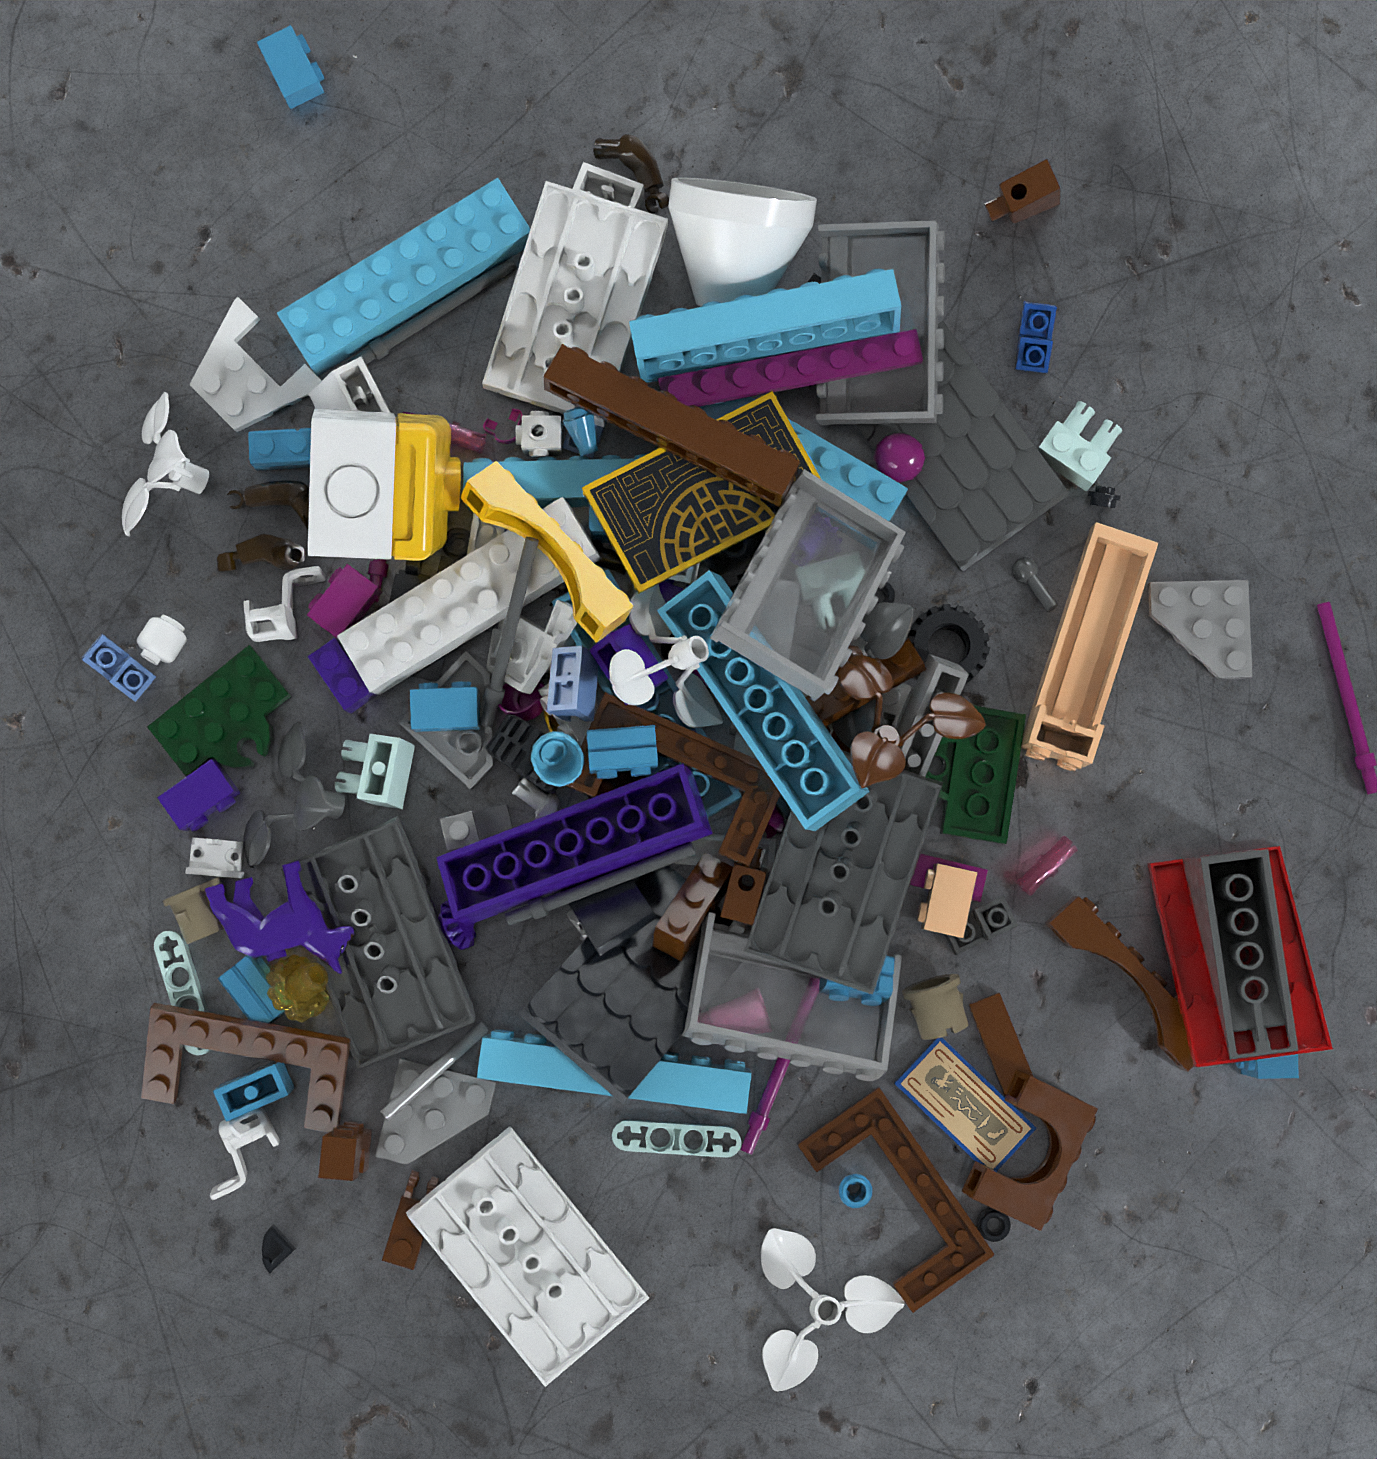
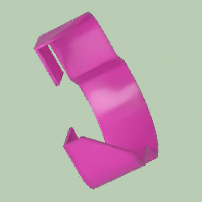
M512 408L508 419L516 422L520 413L521 418L518 425H521L522 412L519 409ZM489 418L484 422L485 432L495 436L497 442L510 444L516 441V436L510 440L497 439L495 433L486 430L485 427L495 430L498 423Z

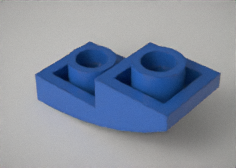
M1023 302L1015 369L1048 373L1053 345L1052 334L1057 310L1056 305Z

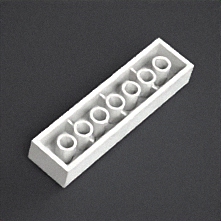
M563 497L543 508L549 517L554 518L559 523L562 531L572 541L577 542L581 546L584 554L593 563L602 559L571 506ZM507 530L337 635L369 692L381 695L506 618L525 538ZM538 548L523 607L564 582L558 569Z

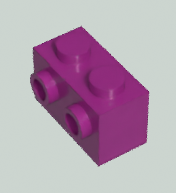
M346 564L343 569L339 567L334 571L328 581L330 586L323 594L318 593L308 606L310 611L307 616L338 640L337 635L360 622L375 603V600L383 593L379 587L349 564Z

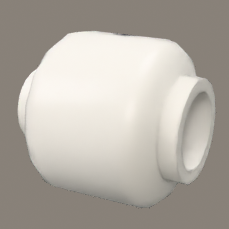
M164 614L160 618H150L137 637V644L143 649L140 655L155 665H158L160 661L165 663L173 662L187 641L183 633L185 628Z

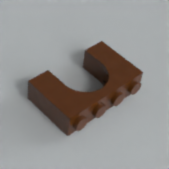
M1018 1070L1004 1100L1037 1116L1043 1122L1049 1136V1148L1046 1158L1034 1172L1021 1177L1004 1175L975 1161L962 1188V1192L986 1206L1042 1231L1044 1224L1048 1223L1052 1217L1053 1205L1058 1194L1066 1187L1067 1175L1072 1164L1080 1157L1082 1142L1095 1124V1115L1098 1108Z

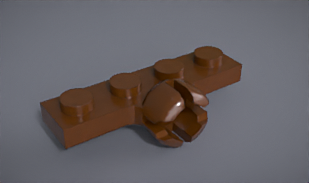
M907 639L900 650L892 657L887 659L873 658L882 663L890 672L893 680L892 689L927 670L910 639ZM849 645L848 648L852 650L851 654L863 655L858 646ZM838 681L829 695L823 693L815 702L810 699L809 695L805 697L825 727L875 699L873 697L870 700L862 701L852 698L843 691Z

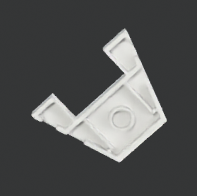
M239 297L232 303L189 384L236 432L274 415L273 412L302 401V398L308 396L322 381L304 364L282 386H279L237 344L260 321L258 316Z
M557 600L546 629L520 615L504 682L520 692L528 694L533 692L551 664L553 648L562 647L577 625L573 617V607L571 604ZM506 618L499 621L498 629L492 630L486 670L490 673H493Z

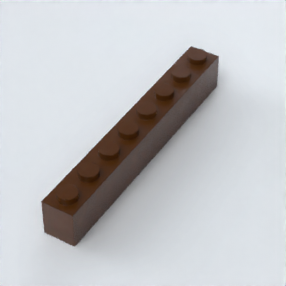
M562 344L543 376L544 390L779 507L798 474L800 461L796 460V457L789 451L784 449L776 450L766 445V442L756 435L741 433L730 422L726 420L717 421L707 416L706 412L695 405L687 406L677 401L673 394L664 390L659 392L649 387L644 380L637 376L628 377L618 372V369L611 363L601 361L600 363L590 358L584 350L578 347L570 348Z

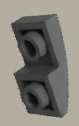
M1002 896L969 911L964 938L944 935L954 955H958L984 941L1017 927L1018 924L1005 897Z

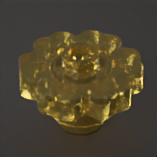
M293 954L285 960L280 959L271 966L270 972L266 975V979L271 985L267 990V995L272 1000L275 1009L285 1010L286 1017L289 1020H297L299 1022H305L309 1018L316 1017L325 1011L326 1005L329 1002V996L324 991L328 983V974L322 965L310 963L308 958Z

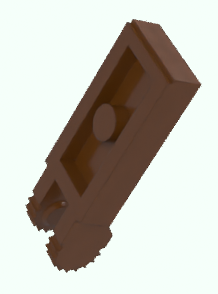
M413 1170L410 1174L405 1194L401 1196L382 1257L384 1262L414 1270L424 1241L423 1235L406 1214L411 1207L421 1200L413 1197L420 1179V1173ZM431 1177L427 1184L426 1195L438 1186L439 1178Z

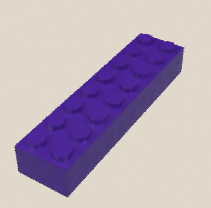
M680 764L436 857L453 919L468 926L527 904L528 901L537 897H546L713 833L693 772L684 764Z

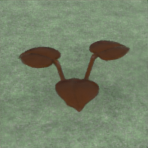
M851 654L846 664L842 668L838 667L837 669L839 685L847 695L862 701L870 700L873 697L876 700L872 732L866 731L856 735L850 747L853 770L861 788L868 787L877 782L891 780L900 775L905 768L906 760L898 746L902 747L904 742L928 721H933L934 730L939 735L950 739H963L980 733L986 725L982 715L967 699L954 693H941L930 702L929 707L932 713L926 714L902 736H899L894 727L889 725L880 726L883 697L880 693L889 692L893 686V680L888 669L879 661L858 654Z

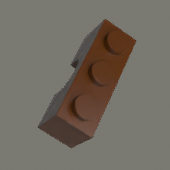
M704 852L655 926L652 946L682 961L698 937L700 926L709 909L714 911L727 892L733 867Z
M344 1122V1125H338V1128H333L331 1132L322 1136L318 1178L354 1181L358 1178V1173L366 1172L369 1168L372 1129H364V1123Z

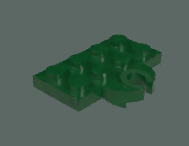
M248 645L148 725L147 728L186 777L214 758L222 765L236 770L250 768L255 765L252 759L242 755V744L247 740H254L257 752L266 757L271 743L274 741L273 728L266 716L289 699L291 694L255 649Z
M973 705L984 718L985 727L980 733L968 738L950 739L942 737L934 755L941 760L943 765L942 771L938 775L927 771L925 777L943 782L938 798L945 801L940 834L1007 844L1026 714Z

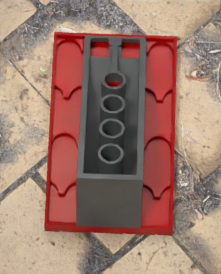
M1280 846L1147 863L1194 1067L1332 1050L1333 1047Z

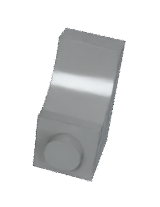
M507 804L468 811L440 819L446 848L449 852L513 828Z

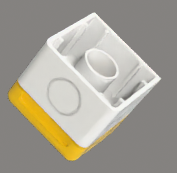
M314 409L311 420L308 556L391 559V556H394V560L421 561L441 549L447 540L448 511H459L461 464L458 457H450L451 428L448 421L439 415L397 413V417H395L394 413Z

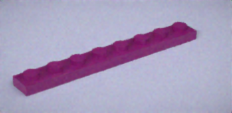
M917 329L662 377L658 378L660 391L664 390L673 394L677 401L687 406L695 405L700 407L767 394L771 391L778 392L922 364L923 357Z

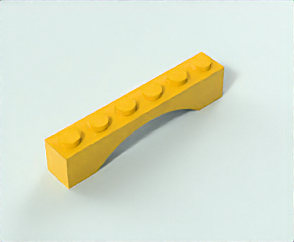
M495 461L467 480L460 498L482 522L503 527L519 534L523 538L533 537L539 540L537 548L558 569L568 588L575 621L596 643L625 622L633 608L628 596L622 590L617 589L606 577L603 569L595 565L584 554L581 546L577 542L572 541L562 531L559 523L545 513L538 505L536 499L515 481L510 471L504 469Z

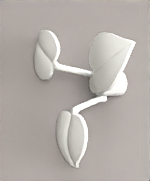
M164 392L149 410L142 427V441L150 444L153 440L157 446L155 456L148 469V482L146 483L145 479L139 478L130 488L123 504L122 525L125 534L129 537L130 530L135 527L146 510L149 491L152 488H170L179 491L182 487L200 494L205 489L209 479V471L207 469L190 463V459L185 458L180 449L175 431L168 430L162 438L160 436V432L166 426L169 414V395L167 392ZM168 473L169 479L173 480V482H157Z
M659 584L640 594L636 592L630 601L633 608L629 613V620L634 631L640 636L649 635L652 643L674 645L669 651L667 660L645 669L642 658L636 652L630 649L617 652L611 659L609 669L610 682L613 685L612 688L620 700L629 705H641L648 702L652 698L655 689L648 675L672 665L674 668L685 670L676 681V686L679 689L673 695V704L682 722L693 728L722 724L724 721L708 689L699 677L692 674L693 670L700 667L699 663L704 662L708 658L709 649L706 642L700 636H692L688 639L685 635L679 638L669 637L672 632L657 611L666 604L660 593Z
M771 1228L765 1235L761 1247V1266L765 1277L772 1285L780 1289H787L797 1281L813 1299L809 1310L814 1321L801 1330L798 1336L790 1330H779L768 1337L763 1347L762 1359L770 1385L774 1391H784L803 1382L815 1369L818 1362V1348L813 1342L803 1338L815 1328H819L821 1323L824 1325L836 1323L841 1316V1312L846 1308L845 1317L852 1328L861 1333H873L886 1326L894 1315L905 1306V1302L889 1284L876 1277L867 1275L854 1277L845 1284L844 1296L846 1301L839 1303L835 1298L819 1295L801 1277L808 1275L815 1266L816 1253L810 1241L798 1233Z

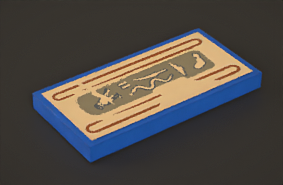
M943 1038L934 1039L894 1082L904 1094L974 1161L996 1171L1037 1129L1017 1108L1005 1101V1097Z

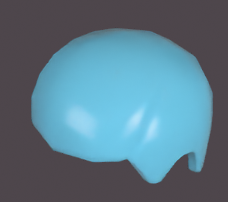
M552 731L542 735L533 745L531 762L536 774L544 783L561 787L573 783L581 775L584 765V754L572 736L561 731Z

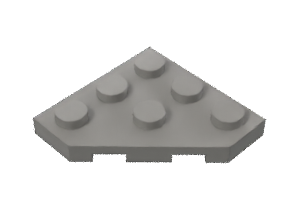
M1248 580L1148 583L1149 616L1158 625H1162L1174 637L1173 639L1192 657L1195 656L1207 667V671L1216 679H1247L1252 677Z
M465 651L436 683H438V688H451L452 682H471V687H477L480 690V717H482L485 705L483 695L486 685L490 684L491 674ZM410 711L399 722L403 728L471 790L494 767V757L489 755L485 748L493 737V727L481 725L479 730L414 732L411 730Z
M400 1058L389 1103L431 1065ZM446 1069L389 1122L384 1119L375 1157L409 1164L490 1113L497 1081L479 1079L474 1075Z

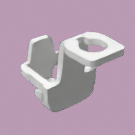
M319 566L295 569L286 573L282 579V604L254 609L250 600L244 601L245 624L249 637L255 642L275 639H297L296 619L293 616L294 585L302 586L325 581L326 578L322 569ZM303 575H314L312 577L307 578L300 577ZM266 619L271 620V621H269V622H263V623H258V624L256 623V621H260V620H266Z
M257 1108L227 1122L226 1120L220 1122L219 1134L228 1153L232 1154L238 1175L213 1187L210 1193L211 1200L220 1198L238 1189L245 1183L247 1168L240 1147L264 1135H267L273 1147L279 1145V1137L263 1108ZM254 1114L258 1116L257 1119L249 1123L242 1124L240 1122Z

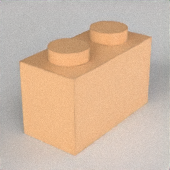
M934 864L933 870H927L924 889H929L927 901L920 903L917 921L922 922L921 929L964 938L977 872L942 864Z

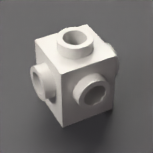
M531 411L530 415H522V425H516V445H521L524 455H529L530 459L535 460L539 457H549V455H563V422L561 416H549V412Z

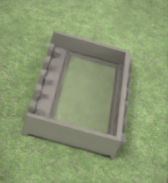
M936 220L818 225V232L822 237V253H819L818 256L819 266L822 270L821 283L833 281L835 278L843 275L851 277L865 275L873 269L894 270L901 301L900 332L917 329L923 362L919 365L817 384V396L820 398V414H816V421L820 425L937 423V414H943V394H937V381H943L944 376L943 361L938 362V349L944 348V330L938 329V316H944V296H938L939 283H944L945 280L944 263H939V251L945 250V231H939Z
M804 469L792 483L710 639L715 642L720 641L806 693L814 702L823 693L829 695L839 679L835 675L838 667L842 668L852 653V650L848 648L851 641H856L865 627V623L862 622L865 613L867 615L870 614L878 601V597L875 596L877 589H881L891 575V571L888 570L890 563H895L904 549V546L900 543L906 532Z
M709 912L701 927L699 949L685 1030L683 1032L684 1037L692 1038L691 1041L699 1045H711L712 1043L725 1045L724 1048L731 1052L740 1053L745 1050L757 1052V1056L763 1059L775 1060L778 1057L789 1059L790 1063L795 1066L809 1067L810 1064L823 1067V1071L831 1074L848 1072L856 1074L855 1077L863 1081H875L887 1071L902 956H894L893 992L886 1002H881L879 1006H867L861 1003V999L850 997L847 1001H834L829 999V994L819 992V976L745 952L744 950L751 932L745 930L746 923L734 920L730 926L714 923L715 913Z

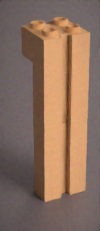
M1097 522L1090 528L1023 733L1021 749L1027 750L1026 756L1040 761H1044L1045 758H1054L1058 761V767L1070 771H1076V769H1081L1093 763L1104 729V725L1100 723L1158 542Z

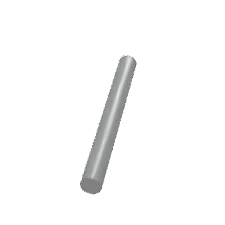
M481 1021L380 1111L384 1118L389 1122L489 1032L487 1027Z

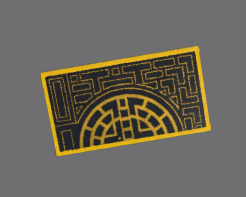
M773 391L716 419L717 421L726 420L730 422L741 433L746 435L753 434L762 438L766 445L776 450L784 449L792 453L796 460L800 461L796 478L804 469L820 478ZM662 448L582 487L583 495L586 496L638 594L768 528L779 509V506Z

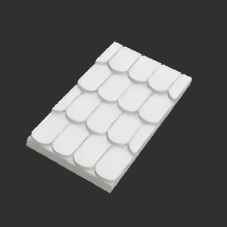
M545 181L482 382L483 388L554 412H560L561 414L578 407L544 390L543 376L562 344L570 348L578 347L584 350L590 358L600 363L601 361L609 362L621 373L632 342L629 321L636 320L641 313L652 280V274L666 236L668 218ZM594 415L595 425L604 427L606 420Z
M511 1126L406 1212L411 1222L545 1387L649 1299L639 1283Z

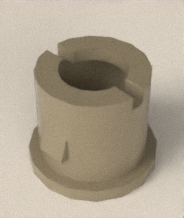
M219 877L162 900L164 906L170 905L186 944L224 929L221 922L213 914L205 891L208 887L220 884Z
M958 974L935 976L914 983L902 990L904 999L910 1000L912 1008H909V1010L916 1019L921 1039L942 1038L948 1036L946 1029L951 1028L952 1033H957L969 1026L963 1008V993L959 992L957 988L961 983Z

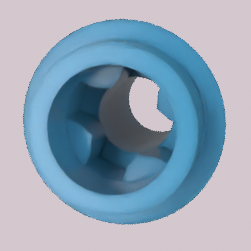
M580 407L563 412L565 420L562 422L578 448L580 456L598 451L594 414Z
M851 1174L840 1183L839 1196L848 1207L860 1208L870 1201L872 1185L866 1177L860 1174ZM858 1183L860 1186L859 1190L856 1193H850L848 1191L849 1185Z

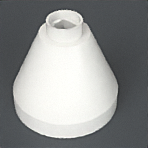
M673 178L668 207L696 304L702 307L703 304L712 301L724 303L734 301L742 295H752L754 297L767 294L775 289L813 227L817 199L798 192L760 185L701 178Z

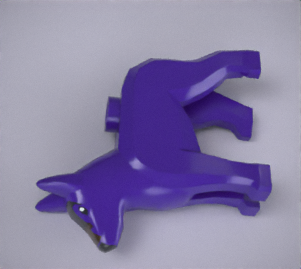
M299 861L282 865L288 902L270 912L266 917L262 915L251 900L250 888L253 885L252 877L235 881L233 903L226 900L223 883L205 889L212 912L223 925L236 951L252 958L266 956L269 962L286 957V950L302 945L313 955L325 961L337 973L342 974L338 959L344 953L348 942L355 935L356 930L352 926H340L335 929H330L326 926L320 909L308 897L302 886L299 874L302 868Z

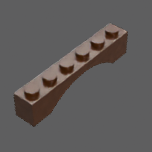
M1073 896L1045 924L1066 947L1085 950L1102 956L1117 965L1132 978L1144 994L1152 1011L1157 1030L1158 1046L1180 1070L1188 1072L1194 1067V1063L1190 1054L1177 995L1172 997L1165 989L1168 984L1155 970L1150 973L1143 966L1142 962L1145 959L1133 946L1127 948L1119 940L1122 934L1109 921L1105 924L1096 915L1099 910L1087 897L1081 899L1079 896Z

